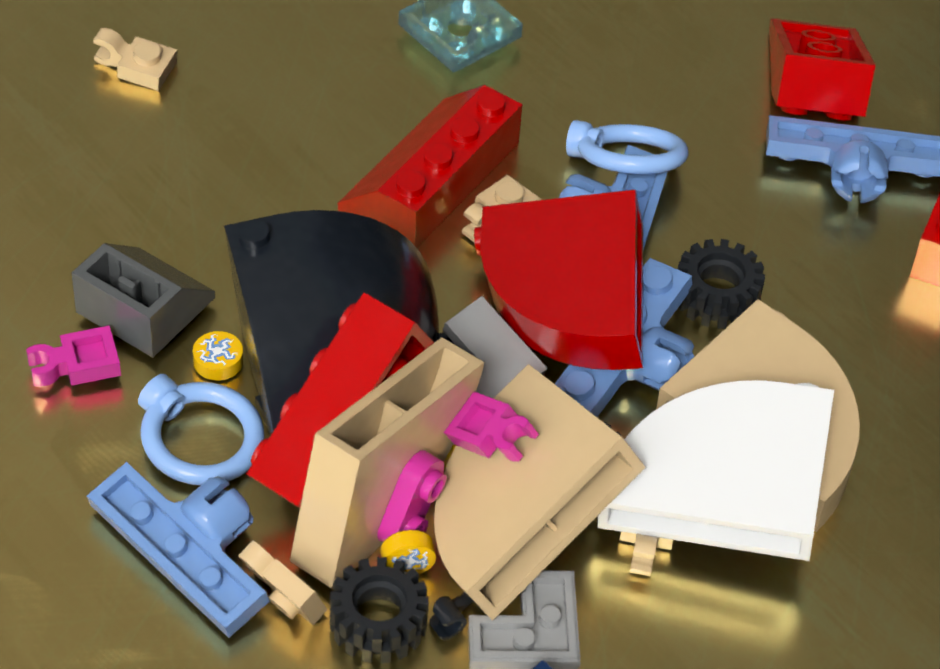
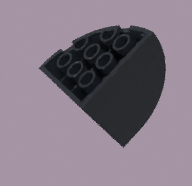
M330 210L294 211L224 226L242 336L257 392L261 399L269 436H271L281 421L280 414L285 402L294 393H299L310 376L309 371L313 359L320 350L328 348L339 331L338 326L342 314L351 304L358 302L363 292L414 321L434 343L439 340L438 305L427 263L414 244L392 227L369 217Z

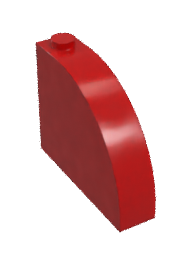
M636 189L484 206L482 209L481 227L474 228L476 253L478 256H481L489 289L498 314L528 347L544 356L573 366L602 370L643 368V221Z

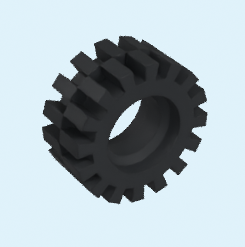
M713 239L704 241L703 249L698 243H695L690 247V253L685 250L681 255L678 270L692 275L693 285L690 287L686 298L680 304L679 309L681 311L688 309L687 317L692 321L700 316L702 317L701 325L709 327L712 320L717 321V329H726L727 321L732 323L756 300H761L765 281V274H763L764 266L762 261L756 263L757 255L753 251L745 255V246L737 243L733 249L728 247L729 240L721 239L720 246H715ZM719 278L732 283L735 287L719 289L706 284L703 280Z
M377 557V566L370 567L368 558L359 560L358 572L349 565L343 570V579L338 576L335 579L333 591L330 594L331 632L334 631V640L338 646L346 642L345 653L352 657L355 656L358 650H361L362 661L368 663L372 662L373 654H380L381 664L390 663L391 652L394 651L399 660L408 656V646L416 650L421 644V635L425 636L427 630L429 596H427L425 582L418 583L419 573L413 568L404 574L405 563L399 560L395 561L393 568L386 567L387 557ZM378 599L394 603L399 607L400 613L392 619L376 621L362 616L358 608L367 601Z

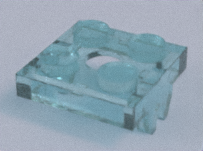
M418 0V2L400 10L398 24L453 73L521 38L523 24L495 0ZM452 23L470 25L472 27L467 36H455L447 29Z

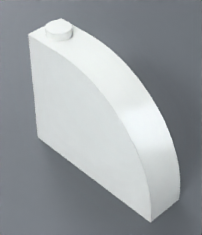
M762 380L735 381L703 387L681 395L662 405L634 427L624 439L646 468L598 515V528L810 561L834 390L820 388L810 383L790 384Z

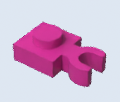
M110 325L60 335V347L54 348L46 344H37L26 349L29 366L45 364L41 367L31 368L34 386H48L64 375L69 376L71 386L121 376L120 362Z
M475 391L443 432L454 445L486 458H490L496 448H498L508 460L514 462L520 461L523 457L513 445L514 442L522 436L536 439L539 435L532 424L525 417L518 416L509 404Z

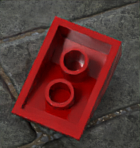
M771 18L769 26L771 93L776 106H780L784 112L795 115H806L808 110L825 112L826 116L836 120H851L852 115L866 117L876 65L857 29Z

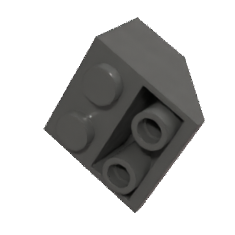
M104 243L71 272L76 313L100 327L110 325L112 334L152 358L215 299L214 290L139 247Z

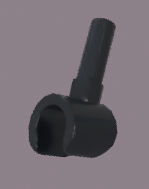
M466 592L455 597L453 600L449 596L440 597L433 606V613L435 615L430 618L429 624L442 640H449L465 628L467 619L461 612L466 610L474 601Z

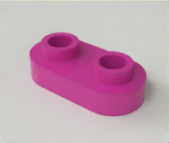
M421 450L408 461L398 478L377 533L379 541L384 542L389 536L405 530L426 532L428 520L425 517L430 504L440 495L447 480L446 475L443 474L444 462L425 450Z

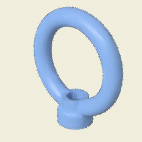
M573 120L566 140L568 156L584 158L597 167L627 174H657L671 171L684 164L689 154L686 143L677 135L663 129L644 125L613 124L593 128L589 122ZM631 142L656 146L668 152L657 155H627L605 150L602 146L608 143Z
M159 374L145 385L138 398L139 406L146 411L142 419L140 432L142 445L147 457L162 473L186 484L201 486L209 478L217 476L227 482L240 477L251 467L253 452L265 437L262 419L254 405L239 392L221 384L191 382L177 385L166 374ZM209 402L225 407L239 419L244 430V440L238 452L228 460L213 465H196L177 458L167 449L161 436L162 424L164 420L170 421L182 411L185 404Z

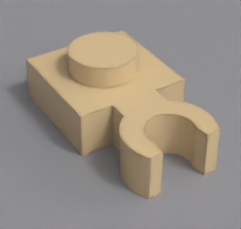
M254 540L238 555L254 575L273 589L274 592L268 597L269 600L291 620L299 613L309 623L314 625L328 610L312 588L279 560H275Z

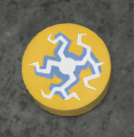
M213 331L202 335L193 346V365L195 370L202 377L215 381L226 380L235 376L243 366L242 343L236 336L224 331Z
M418 530L397 532L389 536L380 547L381 557H387L386 567L393 568L395 561L399 560L405 563L404 574L412 568L419 574H422L429 570L436 561L432 538Z

